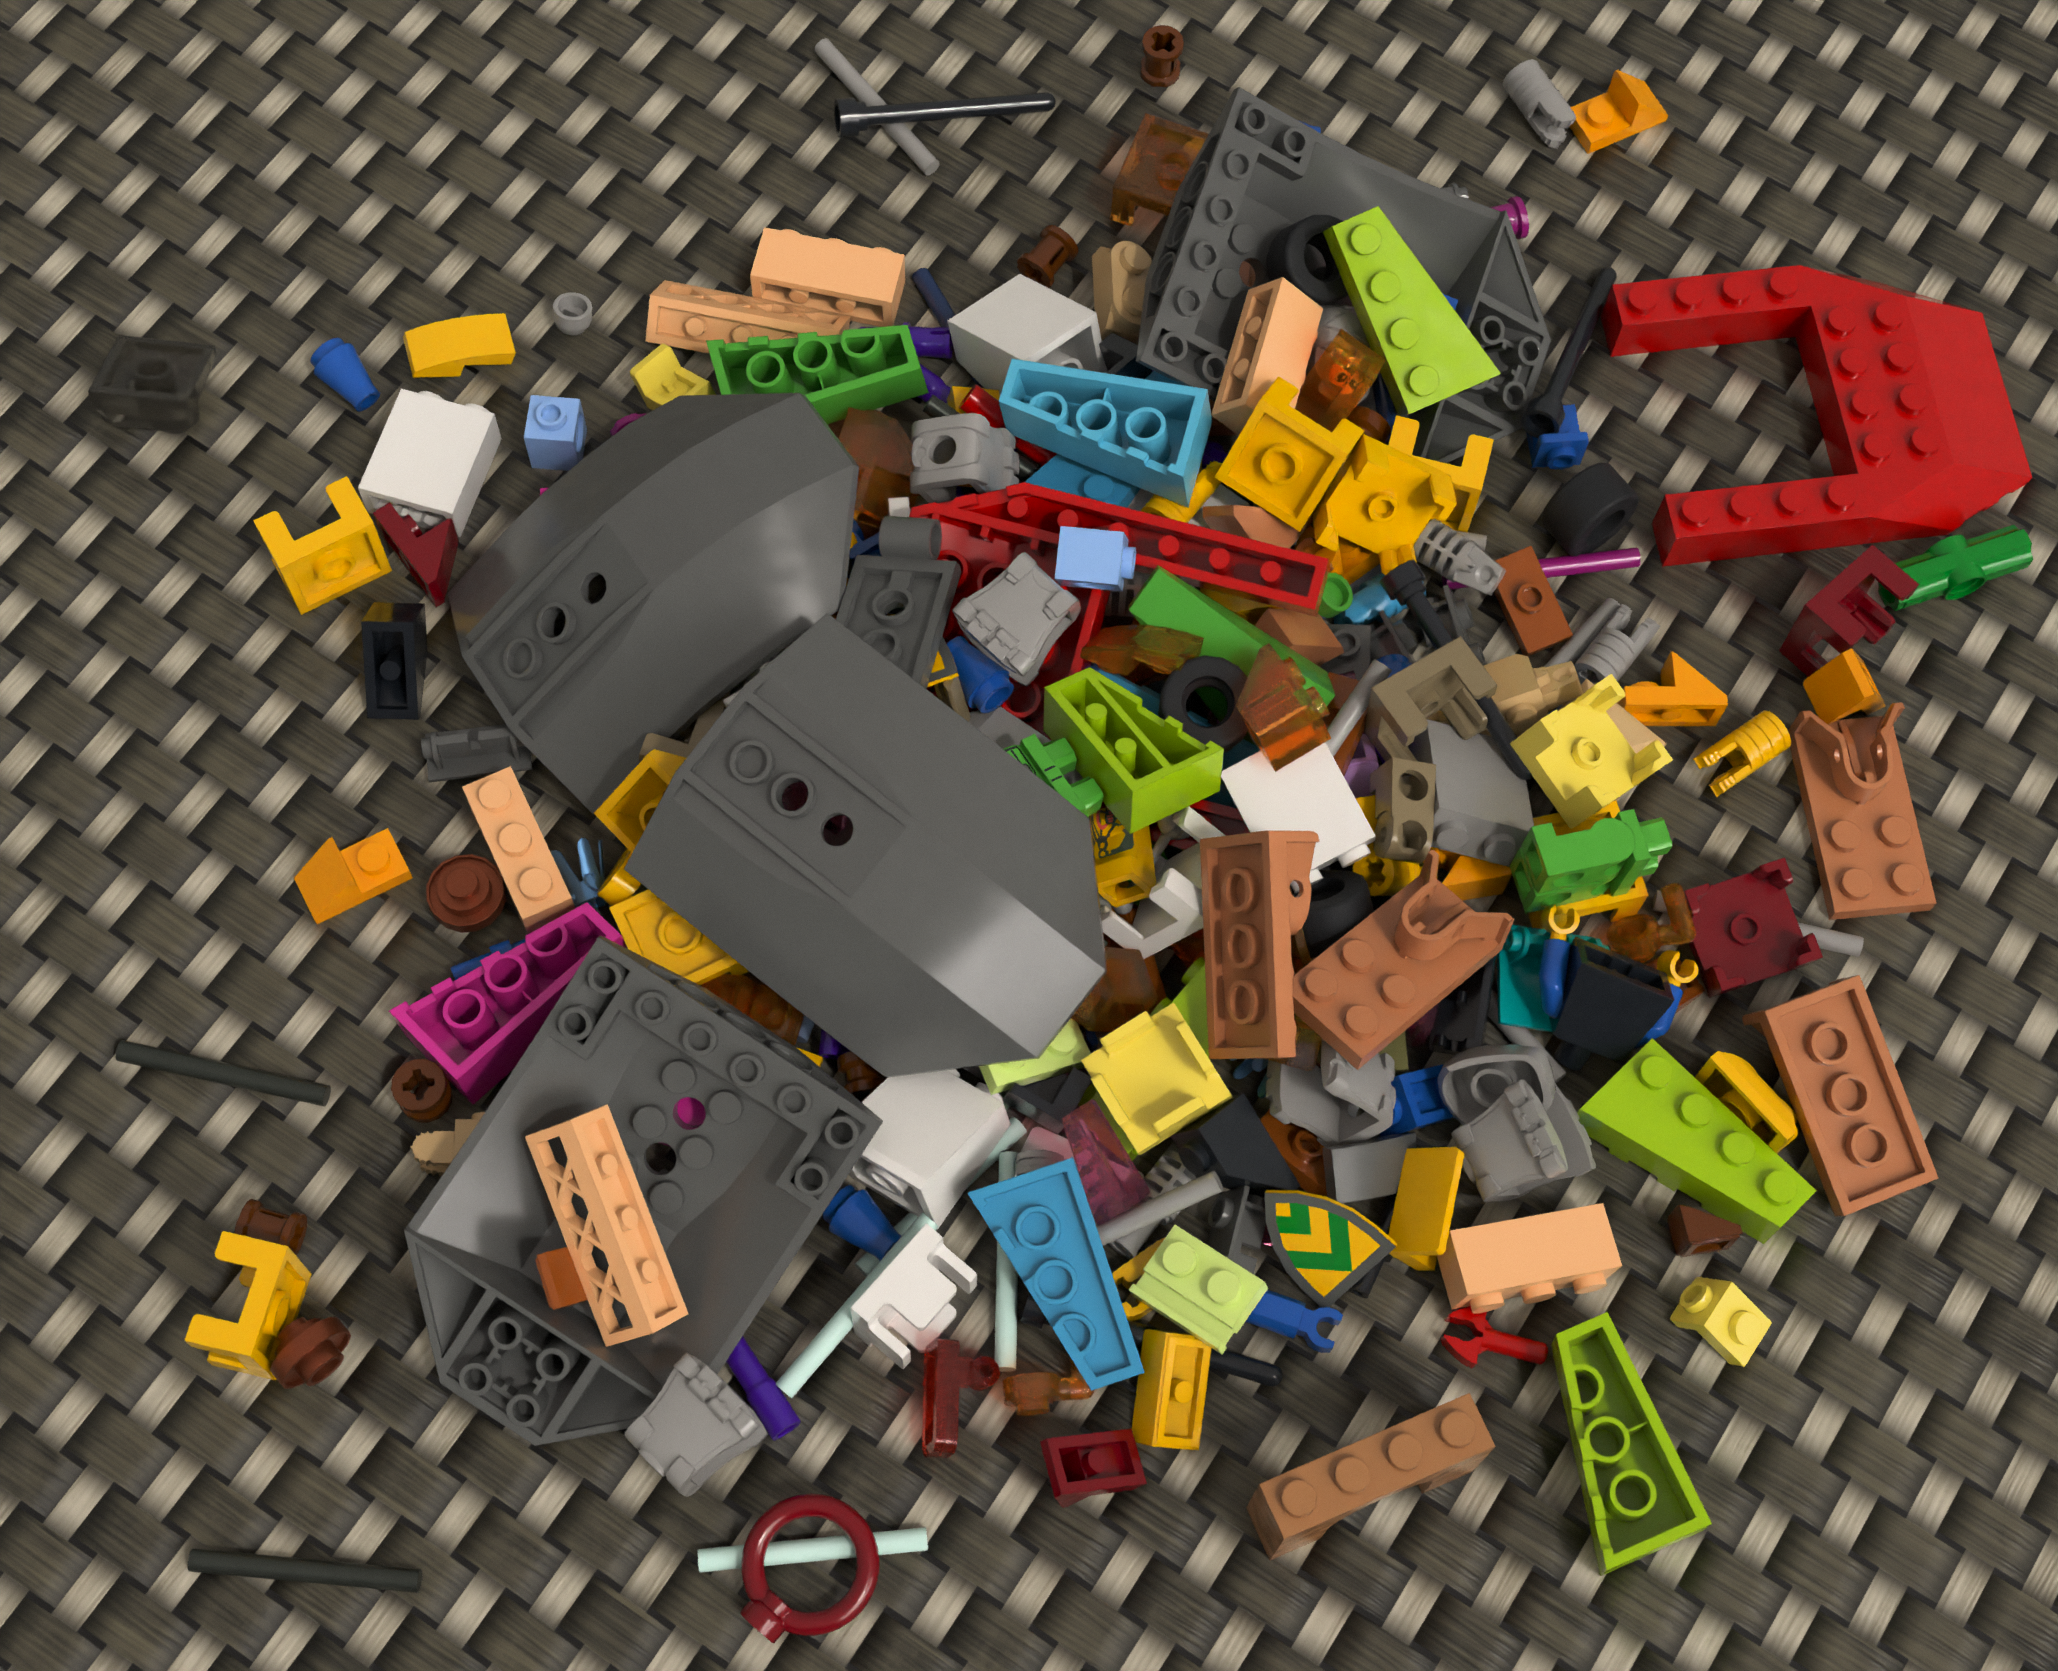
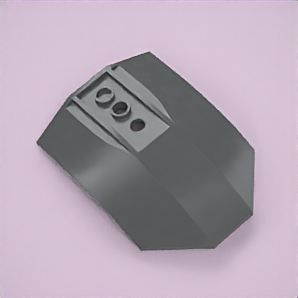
M1238 87L1232 92L1175 196L1146 276L1136 362L1181 385L1208 389L1209 399L1215 402L1247 292L1251 288L1270 282L1267 275L1266 258L1271 242L1281 230L1311 215H1331L1345 221L1377 206L1380 207L1440 291L1458 300L1455 309L1456 313L1501 373L1496 377L1414 413L1402 415V417L1417 420L1420 424L1412 455L1448 463L1464 456L1468 438L1472 434L1496 441L1522 428V416L1528 403L1531 401L1551 338L1506 210L1498 211L1384 165L1319 133ZM1308 244L1304 250L1305 265L1316 279L1323 281L1326 275L1325 260L1315 247ZM1243 261L1249 263L1255 271V282L1252 287H1248L1241 280L1239 269ZM1349 296L1332 303L1353 306ZM1302 386L1295 406L1297 411L1330 432H1333L1350 409L1332 408L1324 405L1308 395H1304ZM1372 387L1367 398L1356 406H1363L1376 411Z
M801 393L678 396L629 423L556 481L500 535L447 593L461 655L510 731L595 815L594 812L639 764V753L648 733L658 734L675 740L700 715L747 676L797 640L826 613L833 615L839 611L847 583L859 466L808 398ZM602 575L606 581L605 594L599 602L592 604L588 599L589 583L595 576ZM561 612H564L566 617L565 627L561 634L556 637L554 634L556 628L555 619Z
M828 613L743 686L675 772L624 868L625 871L783 999L887 1078L1039 1059L1107 973L1091 820L1009 753ZM793 783H805L808 788V799L804 806L795 811L785 810L782 804L784 790ZM834 816H847L853 824L851 838L841 846L829 845L823 835L825 824Z
M599 936L468 1139L408 1226L404 1228L440 1384L534 1446L628 1429L654 1401L673 1371V1365L686 1352L705 1363L716 1374L719 1373L883 1123V1120L799 1049L714 993L603 936ZM685 1097L699 1100L706 1112L704 1122L699 1125H689L683 1122L677 1112L679 1100ZM607 1104L688 1311V1315L653 1334L608 1347L605 1346L588 1300L559 1310H553V1308L549 1307L535 1258H537L538 1254L564 1248L567 1245L525 1139V1136L562 1123ZM560 1137L548 1140L556 1162L566 1168L568 1158ZM661 1142L672 1147L676 1154V1165L671 1171L661 1173L649 1166L646 1160V1152L650 1145ZM574 1193L572 1204L575 1212L586 1220L588 1210L584 1199ZM594 1245L592 1256L595 1264L599 1269L607 1273L609 1264L602 1250ZM614 1298L612 1308L620 1328L632 1325L625 1305Z

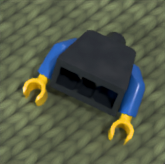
M1556 904L1548 905L1542 912L1541 923L1543 928L1551 934L1550 939H1546L1543 942L1539 968L1541 1008L1549 1016L1552 1033L1557 1038L1562 1039L1554 1053L1555 1058L1569 1069L1582 1070L1592 1052L1618 1061L1624 1059L1633 1048L1638 1049L1647 1044L1652 1038L1655 1040L1666 1034L1670 1029L1683 995V991L1680 989L1681 983H1689L1698 974L1696 962L1685 959L1680 971L1676 973L1675 964L1680 956L1679 951L1667 950L1663 952L1658 959L1657 969L1576 936L1570 944L1566 941L1567 934L1577 929L1580 923L1579 914L1574 908L1568 909L1567 922L1563 928H1559L1554 922Z

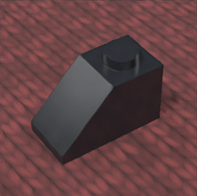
M374 602L361 621L367 718L419 720L427 661L425 604Z
M1244 1093L1232 1096L1233 1098L1171 1136L1179 1149V1156L1183 1165L1196 1178L1215 1171L1223 1188L1234 1189L1247 1185L1250 1187L1248 1194L1263 1198L1265 1197L1266 1190H1296L1300 1186Z

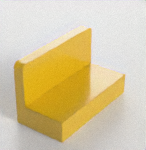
M1457 1147L1406 1149L1388 1236L1397 1243V1246L1389 1254L1417 1271H1435L1436 1255H1442L1446 1250L1464 1159V1152Z

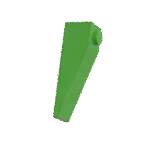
M1157 565L1128 605V610L1175 668L1186 660L1200 656L1221 657L1240 667L1251 681L1256 697L1254 719L1243 739L1261 749L1316 722L1335 697L1327 671ZM1201 687L1194 690L1219 722H1221L1227 714L1228 707L1223 694L1213 687Z

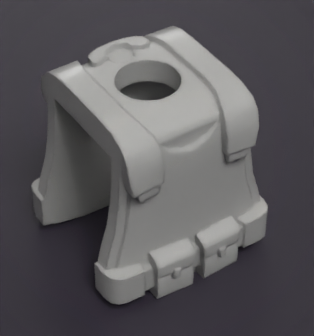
M964 413L918 420L912 424L911 454L914 471L910 473V491L913 494H920L928 503H942L954 500L957 485L970 484L979 494L1019 483V479L1014 476L1019 474V455L1014 452V449H1016L1015 436L1006 428L991 427L990 422L981 414Z
M1022 552L987 586L967 598L964 597L953 608L952 612L958 620V625L970 642L983 654L1009 671L1010 674L1008 676L1027 687L1039 675L1038 671L1055 642L1080 614L1081 606L1076 597L1068 590H1064L1048 576L1030 555Z
M1322 1039L1321 1069L1296 1042V1057L1270 1058L1268 1060L1266 1076L1269 1079L1266 1081V1098L1271 1101L1270 1114L1284 1125L1291 1122L1314 1133L1317 1136V1141L1324 1147L1365 1142L1385 1131L1393 1124L1396 1090L1391 1085V1082L1394 1081L1395 1061L1387 1053L1376 1054L1357 1070ZM1359 1107L1365 1110L1363 1114L1356 1117Z
M1519 1080L1505 1088L1504 1093L1481 1115L1451 1133L1457 1148L1464 1152L1462 1166L1471 1182L1476 1184V1188L1484 1202L1513 1200L1547 1183L1574 1176L1581 1177L1596 1168L1590 1148L1592 1142L1584 1125L1580 1124V1117L1571 1100L1566 1099L1557 1085L1553 1102L1547 1112L1525 1080Z
M686 1352L673 1365V1371L654 1401L628 1427L625 1432V1438L639 1450L638 1452L662 1477H667V1481L680 1494L688 1497L697 1492L715 1472L730 1460L752 1447L756 1448L768 1433L755 1412L720 1376L698 1358Z

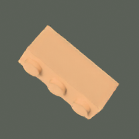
M764 227L750 273L752 296L851 316L850 321L879 327L893 326L905 285V255L894 253L883 247L868 248L848 244L837 238L822 239L801 235L790 229L776 230Z
M1284 277L1248 290L1211 413L1212 417L1238 436L1259 400L1278 376L1297 387L1299 392L1306 378L1305 371L1313 344L1318 336L1317 329L1323 308ZM1299 392L1292 400V402L1289 404V406H1291L1294 409L1297 403Z
M511 766L463 786L462 789L527 934L575 909L572 897Z
M1603 1203L1449 1231L1444 1254L1436 1255L1451 1309L1471 1306L1472 1313H1484L1498 1309L1505 1305V1299L1521 1296L1525 1304L1541 1302L1556 1296L1555 1290L1573 1287L1575 1294L1593 1292L1606 1287V1279L1622 1267Z

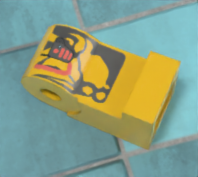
M1108 807L1099 809L1090 816L1092 835L1095 841L1093 847L1098 893L1115 908L1148 898L1152 887L1157 885L1149 825L1129 834ZM1132 880L1136 885L1130 888H1121L1120 883Z

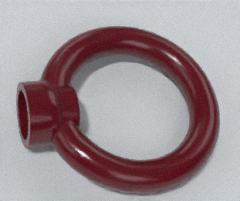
M824 1494L795 1495L771 1506L755 1522L744 1544L741 1572L744 1588L750 1601L739 1613L772 1643H775L784 1631L796 1635L816 1636L836 1631L850 1623L863 1611L870 1601L879 1576V1550L868 1523L849 1504ZM805 1517L823 1518L838 1525L850 1538L857 1560L855 1578L846 1595L833 1606L815 1612L795 1610L785 1603L770 1589L764 1569L766 1551L774 1535L786 1524Z

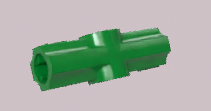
M2015 525L1968 540L1963 535L1950 536L1932 545L1922 555L1895 563L1919 584L1912 596L1901 601L1879 582L1878 593L1884 605L1890 606L1894 611L1920 604L1942 595L1946 600L1959 599L1976 591L1988 580L2028 568L2033 561L2031 553L2032 542L2026 531L2017 528Z

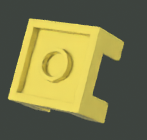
M1612 674L1592 686L1561 710L1557 711L1556 709L1539 720L1510 743L1570 830L1673 760L1659 740L1653 741L1641 751L1635 753L1606 711L1625 697L1624 690Z

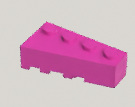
M586 902L526 935V942L504 954L496 951L480 960L482 966L455 981H452L449 977L431 987L433 993L411 1005L405 1001L389 1010L405 1036L429 1061L436 1063L444 1072L445 1077L474 1105L516 1067L597 938L603 936L625 948L627 946L622 935Z

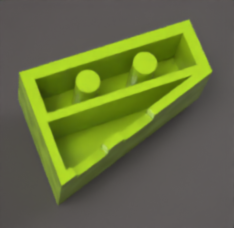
M1088 667L1044 687L1043 730L1052 741L1063 737L1066 738L1075 751L1077 758L1075 769L1083 778L1089 776L1096 781L1103 791L1104 804L1129 834L1220 791L1224 748L1212 741H1209L1206 745L1182 731L1183 723L1171 716H1168L1165 720L1142 707L1143 699Z

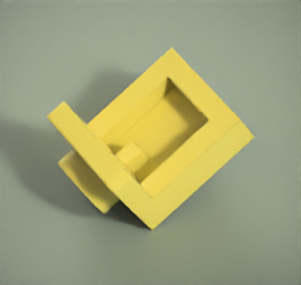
M666 344L658 346L630 370V376L646 406L651 410H655L678 396L716 395L709 381L681 367L672 348Z
M1703 1277L1694 1279L1692 1284L1682 1292L1679 1304L1670 1316V1320L1677 1327L1696 1330L1729 1364L1745 1367L1772 1324L1732 1281Z

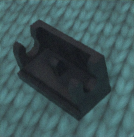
M1497 955L1435 1005L1429 1051L1455 1055L1467 1049L1484 1046Z

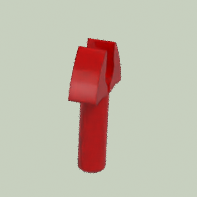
M1471 1306L1450 1313L1445 1319L1446 1322L1469 1327L1473 1335L1478 1336L1470 1341H1463L1457 1337L1443 1335L1440 1340L1454 1358L1471 1369L1477 1364L1478 1355L1486 1351L1542 1365L1547 1359L1548 1346L1546 1343L1494 1330L1485 1319L1487 1312L1472 1313Z

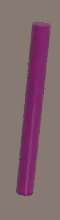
M1635 547L1585 553L1578 556L1568 555L1538 559L1546 578L1639 567L1641 558L1639 549ZM1442 576L1443 586L1448 585L1451 590L1468 588L1466 585L1458 582L1453 583Z

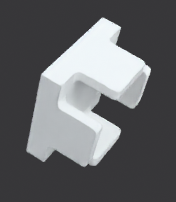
M926 1223L851 1307L854 1333L868 1346L871 1347L874 1344L895 1364L904 1369L911 1361L910 1350L887 1329L895 1331L919 1353L926 1352L956 1317V1309L949 1304V1301L956 1295L957 1287L946 1276L966 1293L970 1294L977 1286V1273L943 1244V1237Z

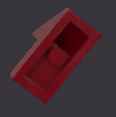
M390 502L373 512L382 538L436 608L445 603L459 543L453 520L449 518L423 534L409 514L401 518Z
M1132 1429L1046 1438L1040 1441L1054 1498L1062 1508L1092 1495L1130 1491L1147 1484Z

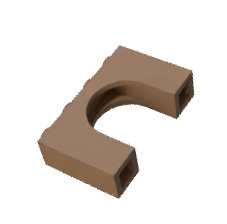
M1468 1393L1260 1483L1246 1509L1269 1560H1273L1321 1539L1327 1529L1336 1522L1385 1497L1415 1485L1419 1486L1423 1494L1473 1472L1496 1446L1471 1394Z

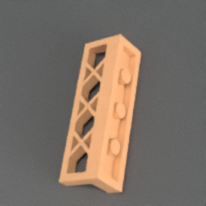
M664 280L650 294L645 341L710 354L706 343L708 340L724 339L725 343L748 342V337L768 336L769 340L798 338V333L817 332L818 336L840 335L843 333V330H849L851 316Z
M608 1104L525 1136L605 1346L608 1347L653 1334L688 1315L687 1308ZM560 1137L568 1158L566 1168L556 1162L548 1140ZM574 1193L584 1199L588 1210L586 1220L575 1212L572 1204ZM594 1245L602 1250L609 1264L607 1273L599 1269L595 1264L592 1256ZM614 1298L625 1305L632 1325L620 1328L612 1308Z

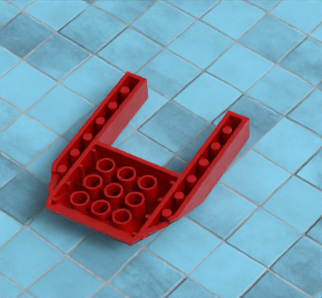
M1802 265L1612 284L1600 316L1610 357L1796 337L1834 474L1831 477L1665 495L1652 522L1662 567L1948 535L1961 527L1964 521L1981 510L1984 512L1998 503L2001 497L2007 493L2015 492L2032 479L2030 467L1982 312L1880 282Z
M1026 482L1009 485L1004 489L978 495L973 493L955 497L954 500L942 503L933 502L911 507L909 517L939 520L942 530V543L937 560L957 561L962 571L942 635L946 644L955 637L963 636L974 646L958 625V620L952 612L953 608L964 597H969L997 578L1022 552L1030 555L1037 562V565L1060 586L1054 579L1060 526L1124 532L1129 539L1128 547H1136L1135 571L1151 575L1157 565L1189 585L1315 617L1318 615L1330 570L1328 558ZM1061 586L1079 600L1081 606L1080 614L1055 642L1038 671L1039 675L1027 687L1009 677L1010 682L1014 685V689L1010 697L1000 707L1048 739H1050L1043 730L1044 687L1091 666L1111 592L1109 590ZM934 685L927 687V690L937 697ZM967 704L969 712L979 710L978 708H970ZM1201 800L1189 806L1226 836L1250 833L1237 808L1207 800ZM1103 801L1101 809L1107 807ZM1155 822L1149 825L1152 842H1157L1161 836L1158 823ZM1190 836L1181 840H1170L1167 846L1186 850L1199 842Z

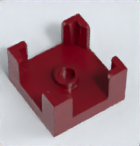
M1872 544L1804 605L1779 652L1809 677L1828 663L1812 648L1822 638L1841 654L1853 648L1862 637L1870 644H1876L1890 632L1895 624L1894 617L1867 594L1875 579L1901 601L1912 596L1919 584Z
M1785 857L1758 866L1749 873L1710 886L1709 883L1685 890L1673 899L1709 998L1807 966L1823 958L1815 935L1810 933L1803 937L1785 888L1793 883V877Z

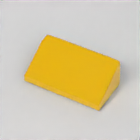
M1146 1329L1144 1331L1140 1359L1145 1373L1138 1375L1132 1422L1135 1442L1152 1447L1199 1451L1211 1347L1193 1335Z

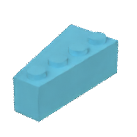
M1011 359L998 401L1005 427L1015 437L1187 508L1189 507L1212 425L1208 389Z

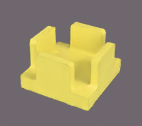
M1175 1003L1170 1004L1152 1016L1145 1011L1101 1038L1100 1042L1103 1046L1081 1060L1092 1077L1090 1078L1139 1155H1142L1233 1098Z

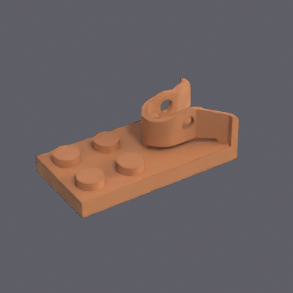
M1902 702L1892 703L1883 716L1837 720L1829 725L1811 711H1800L1788 730L1791 738L1790 750L1829 920L1930 911L1937 903L1893 726L1905 709Z
M1268 830L1200 839L1209 1059L1296 1057V1023L1294 1020L1293 1002L1294 969L1291 956V935L1296 934L1303 927L1309 912L1312 891L1309 876L1315 843L1320 842L1318 834L1314 831ZM1292 881H1296L1299 885V893L1296 897L1290 892Z
M1434 850L1428 852L1420 875L1294 975V1013L1357 1070L1502 950L1513 925L1514 918L1508 913L1475 912L1437 879L1439 854Z
M1860 975L1837 979L1825 987L1765 1010L1748 1013L1742 1017L1744 1026L1752 1025L1766 1037L1835 1216H1846L1939 1178Z

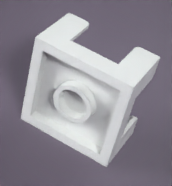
M1189 806L1174 814L1172 821L1199 843L1168 860L1160 855L1154 865L1157 885L1152 887L1148 898L1140 900L1133 926L1106 905L1100 908L1103 933L1140 961L1203 928L1200 839L1226 835Z

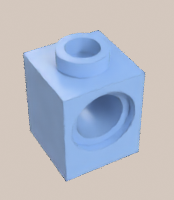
M531 395L524 433V441L531 467L564 471L571 470L583 459L587 434L581 400Z
M1060 526L1054 579L1060 586L1123 592L1124 578L1133 579L1136 547H1128L1129 539L1124 532Z

